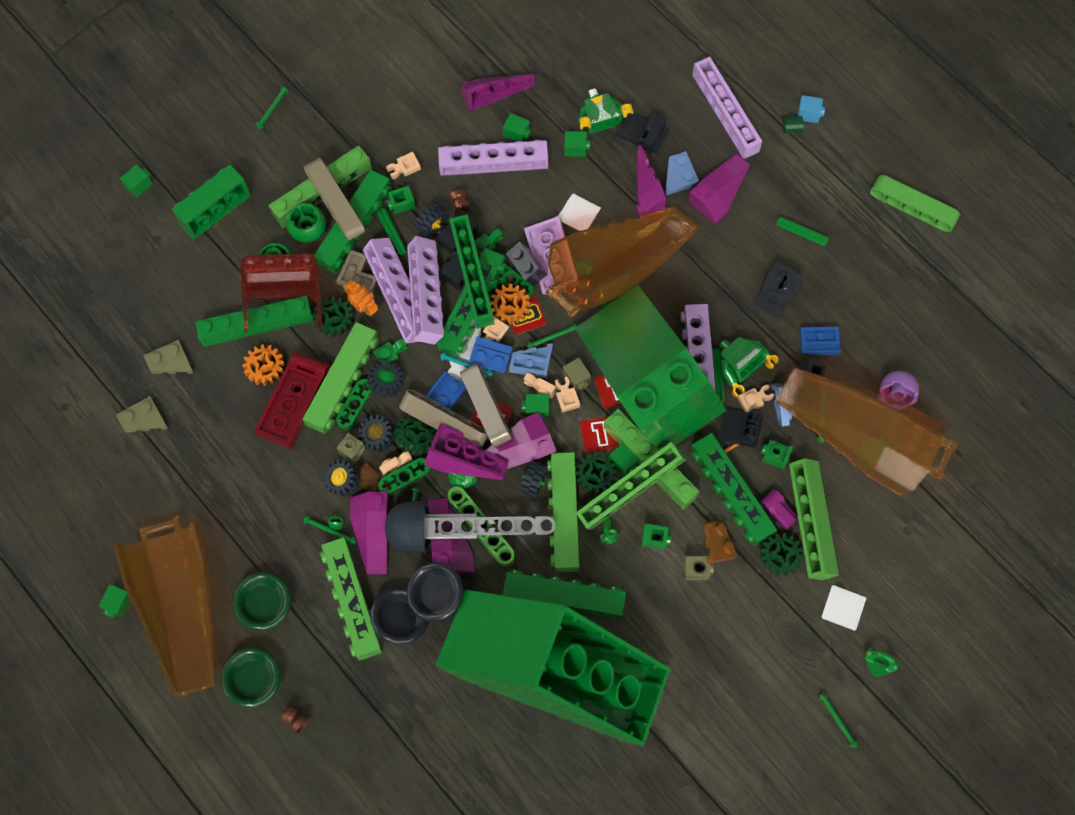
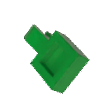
M499 228L493 231L489 237L483 234L474 241L477 254L481 256L484 248L492 251L496 250L495 244L504 239L503 233Z
M402 338L393 346L388 342L374 350L373 353L379 363L384 361V364H386V361H390L389 365L399 360L397 354L407 350L408 347Z

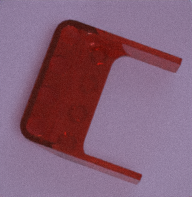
M307 253L249 255L242 258L240 271L244 332H248L247 304L250 301L256 299L299 298L307 296V298L314 301L317 329H321L322 314L317 260L313 255Z

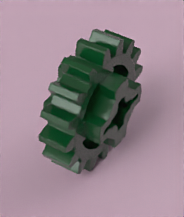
M332 296L331 301L325 298V303L319 301L320 307H314L316 314H312L315 320L314 325L318 331H323L325 336L331 333L332 337L335 336V333L341 336L342 330L348 332L347 325L352 326L351 320L354 319L352 307H349L348 302L343 303L341 297L336 301L334 296ZM321 317L325 320V325L322 323Z
M408 416L407 420L402 418L400 423H397L393 434L396 436L394 441L400 442L398 447H404L405 453L410 450L412 455L415 452L422 455L423 451L428 453L435 437V429H430V425L419 421L417 418L412 420Z
M594 452V457L587 454L586 460L580 459L582 465H576V469L579 471L575 472V477H580L577 479V484L582 483V490L588 488V494L593 490L598 495L600 490L604 492L606 487L610 488L612 486L611 482L616 483V478L613 477L617 475V470H613L616 468V464H610V457L604 459V453L600 457H598L597 452ZM588 465L589 470L583 474L585 467ZM593 469L594 471H596V473H600L599 477L596 474H593ZM609 473V478L605 482L604 476H606Z
M776 533L774 539L769 536L767 538L768 543L764 542L762 544V547L765 549L760 550V554L764 555L761 557L760 562H766L763 568L769 567L771 569L770 574L776 571L777 577H780L781 573H784L785 577H787L789 571L794 574L796 568H800L802 565L799 561H802L804 556L799 554L802 553L803 548L797 547L800 542L794 543L793 536L788 539L786 538V533L782 537H779L778 533ZM774 545L775 551L769 553L770 547ZM781 552V554H785V557L782 558L781 555L778 556V553ZM794 557L793 563L789 565V559Z

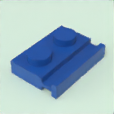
M839 327L800 328L802 356L840 355Z
M476 336L469 363H477L481 367L505 374L513 347Z
M444 371L426 397L452 410L467 389L464 383Z

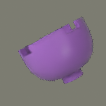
M906 371L890 372L881 382L879 390L881 399L893 406H896V403L906 404L905 407L913 405L918 400L919 384L916 378Z

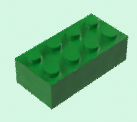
M229 165L226 168H222L213 178L205 181L204 185L192 191L183 201L176 203L172 211L180 226L195 240L251 195L244 179Z

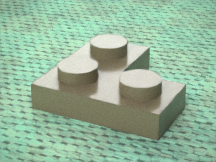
M350 250L336 281L337 285L344 286L348 281L354 280L356 284H363L373 294L377 280L375 276L363 273L368 261L364 254Z

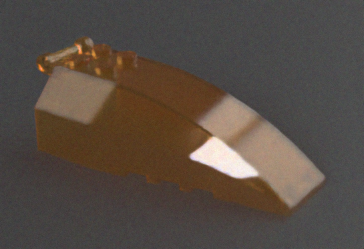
M670 207L650 214H643L639 219L632 220L628 218L623 223L616 224L612 222L608 227L600 228L597 226L581 230L554 241L550 246L548 266L555 284L546 290V295L549 298L555 299L566 309L567 314L571 317L575 316L580 310L597 307L627 293L650 276L698 231L699 226L676 207ZM559 292L564 294L573 304L569 303Z
M792 369L776 400L778 404L795 418L800 419L806 427L813 429L819 434L822 440L835 447L838 453L846 456L850 463L866 476L900 496L913 492L927 474L942 480L952 452L956 451L958 446L955 441L945 438L943 424L908 404L846 382L804 370ZM943 446L945 447L943 455L937 467L934 468L932 464L940 447Z
M179 516L148 527L146 525L139 527L142 542L128 545H113L123 585L133 607H135L139 621L144 627L148 641L153 647L157 661L162 667L163 674L174 698L216 686L208 560L198 524L190 522V527L182 530ZM174 527L175 532L149 539V534Z

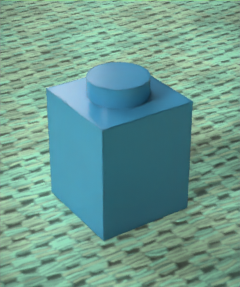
M801 96L797 116H802L803 121L818 123L820 117H823L825 112V106H822L823 99Z

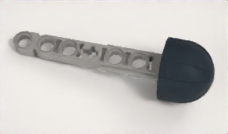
M427 501L401 503L388 513L385 520V534L391 545L398 550L412 553H427L429 539H477V535H530L536 532V535L550 534L556 527L554 519L548 516H535L534 519L532 517H477V514H429ZM548 519L552 522L551 530L544 531L541 528L543 520ZM436 520H439V523H438L439 533H436V529H437V525H436V522H435ZM466 520L470 521L473 525L470 532L463 531L461 527L462 523ZM485 520H488L489 524H496L495 520H499V532H495L496 528H489V532H485V528H482L481 525L485 524ZM504 520L511 521L513 525L512 529L508 532L501 528ZM524 520L532 522L533 526L530 531H524L521 528V523ZM444 521L452 523L453 528L450 532L443 531L442 524Z

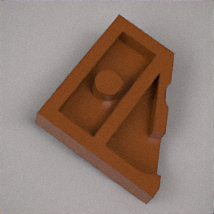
M723 521L706 524L704 526L706 548L710 550L707 563L711 564L736 558L735 547L731 542Z

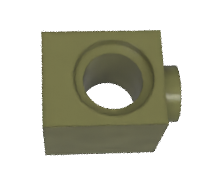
M580 358L563 366V375L568 377L569 384L572 388H575V391L578 389L583 390L589 386L591 375Z
M349 433L346 434L336 448L341 457L355 465L366 451L364 443Z
M685 556V580H709L710 574L714 573L713 563H707L709 556ZM696 564L702 565L703 568H704V571H703V572H697V571H695L694 565H696Z

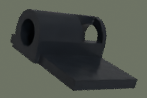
M627 113V117L623 118L615 136L635 144L636 147L641 145L643 150L650 153H658L669 129L665 127L666 122L660 115L650 114L647 120L638 115Z
M777 262L769 271L763 282L765 284L753 305L780 319L791 298L794 299L803 284L801 280L804 276Z

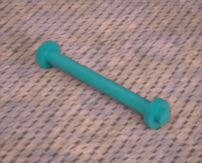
M447 352L440 355L442 361L446 359L467 368L472 366L470 363L448 356ZM481 368L483 374L487 375V378L492 377L493 372L491 369L488 371Z

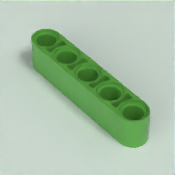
M879 175L870 190L871 195L876 199L945 232H951L960 217V213L956 209L885 175Z
M457 486L449 490V503L457 514H464L467 509H473V514H477V517H486L461 487ZM456 494H460L462 496V499L459 501H454L452 497ZM468 520L464 521L466 525L470 528V530H472V523ZM485 520V525L487 526L485 532H489V528H495L492 524H489L488 520ZM477 535L479 541L501 567L509 568L514 564V551L501 535ZM492 538L499 540V543L495 546L490 545L488 542ZM508 553L511 555V558L508 561H504L501 559V555Z

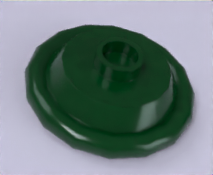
M257 572L248 575L238 584L233 593L232 608L235 617L243 626L251 630L265 631L276 627L286 618L291 608L292 596L289 586L281 577L271 572Z
M246 647L236 651L226 660L221 670L220 684L224 695L231 703L242 708H255L267 703L276 694L281 681V670L278 661L270 652L259 647Z

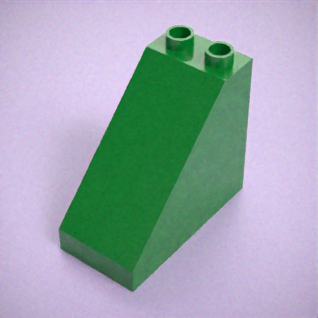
M638 284L575 328L639 430L659 451L670 442L677 445L726 411L708 378Z
M465 590L462 602L456 611L435 665L463 681L618 740L643 747L671 669L564 605Z

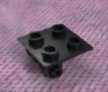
M726 408L719 440L757 449L763 421L759 410L752 408L749 413Z

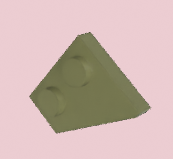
M179 340L143 355L152 374H162L164 372L168 374H176V372L194 373Z
M150 396L116 414L126 433L138 430L150 431V429L158 428L166 430L168 428Z

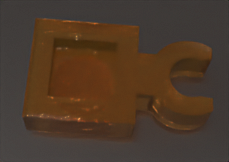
M365 463L357 471L361 473V476H358L361 479V483H357L366 491L371 487L372 492H376L380 476Z

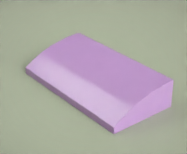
M559 216L524 228L531 252L548 274L539 282L543 295L580 287L564 227Z

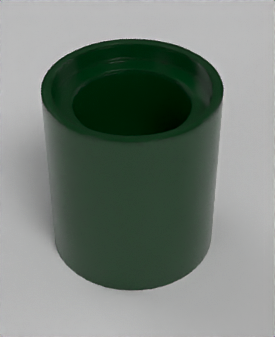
M783 117L782 127L784 134L803 132V117Z

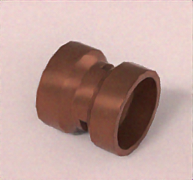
M464 189L455 190L448 195L450 203L453 204L452 209L455 214H459L461 211L466 213L471 209Z
M292 705L283 714L280 721L284 725H289L291 731L298 734L306 726L310 718L305 714H300L299 709Z

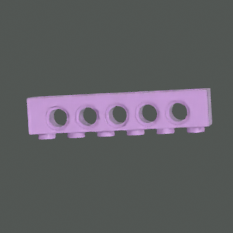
M708 57L694 63L692 76L743 159L758 153L762 140L712 59Z
M534 140L532 142L517 141L515 143L499 142L497 144L482 143L471 146H444L438 148L441 176L548 169L547 141Z
M415 236L408 244L414 340L435 345L444 335L443 312L441 311L442 297L440 295L438 275L439 265L437 263L438 250L436 249V241Z
M389 238L370 239L363 252L405 343L420 342L414 340L410 282Z
M708 304L685 305L684 311L680 314L681 323H684L685 329H682V340H686V349L693 359L699 358L702 360V363L697 364L715 390ZM693 323L698 324L699 327H698V328H694V327L691 326V324H693ZM692 341H699L701 345H694Z

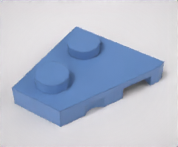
M686 151L669 157L666 195L699 184V179Z
M547 344V347L539 349L533 347L526 351L513 352L509 372L523 375L529 373L535 377L547 378L553 344Z
M779 383L771 384V389L775 390L776 400H774L778 424L789 426V420H792L791 409H788L790 392Z

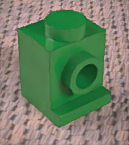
M409 186L388 192L389 199L386 200L389 210H393L395 214L416 209Z
M770 440L769 444L764 443L761 454L764 455L762 462L784 470L793 447Z
M645 524L641 547L665 550L666 545L670 546L671 534L668 533L669 527ZM658 536L660 541H654L653 537Z

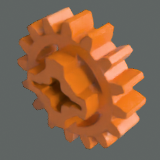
M350 280L343 286L344 291L347 293V300L357 311L365 312L367 315L372 316L378 310L377 305L374 303V295L363 284H356L354 280Z
M509 284V288L502 285L503 290L501 291L496 289L497 295H492L491 297L494 301L490 302L491 307H494L492 308V313L495 314V317L497 319L501 318L503 323L507 320L509 325L514 320L518 324L519 318L525 320L524 313L529 314L527 307H531V303L528 302L530 298L529 295H525V289L520 291L519 285L513 288L512 284ZM501 300L502 305L499 306L500 308L498 309V303ZM521 300H522V301H523V304H522V308L520 309V308H519V304L521 303ZM506 301H507L508 303H511V304L513 303V304H514V307L511 306V305H508V306H507Z
M262 344L261 349L255 346L254 352L248 351L249 357H244L246 363L242 364L245 369V375L249 376L248 378L251 382L255 380L256 385L262 382L266 386L267 381L273 384L274 378L280 379L278 373H284L281 367H284L285 363L282 361L284 358L282 354H279L277 348L273 350L272 346L269 345L266 349L264 344ZM272 357L275 358L276 364L272 361ZM252 366L255 368L256 373L252 371Z

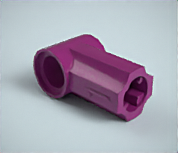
M775 489L759 501L764 512L772 515L785 530L798 520L796 514L785 504L783 496Z

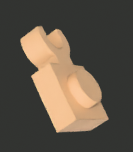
M413 152L398 158V164L387 165L388 172L395 170L394 173L390 174L391 179L398 178L401 173L404 176H408L421 170V166Z
M494 317L495 325L485 327L483 333L486 334V337L483 338L491 341L495 340L499 343L509 329V326Z
M529 373L524 377V384L535 388L538 394H549L551 399L555 395L556 386L541 378L537 379Z
M565 377V385H560L558 380H555L556 389L560 391L556 393V397L562 413L580 407L575 388L569 389L570 382L568 377Z
M764 385L759 392L753 388L738 395L737 399L744 411L749 413L752 408L758 409L763 407V400L770 401L774 394L766 395L764 391L769 389V385Z
M404 452L398 458L386 459L382 462L379 469L385 477L413 460L409 452Z

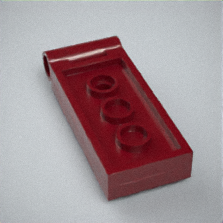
M294 351L254 430L256 436L292 450L304 426L302 419L331 367L330 364Z

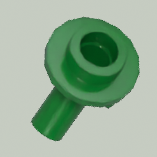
M607 518L603 521L604 534L600 535L602 543L606 542L607 545L618 541L617 537L620 534L616 528L611 530V519Z

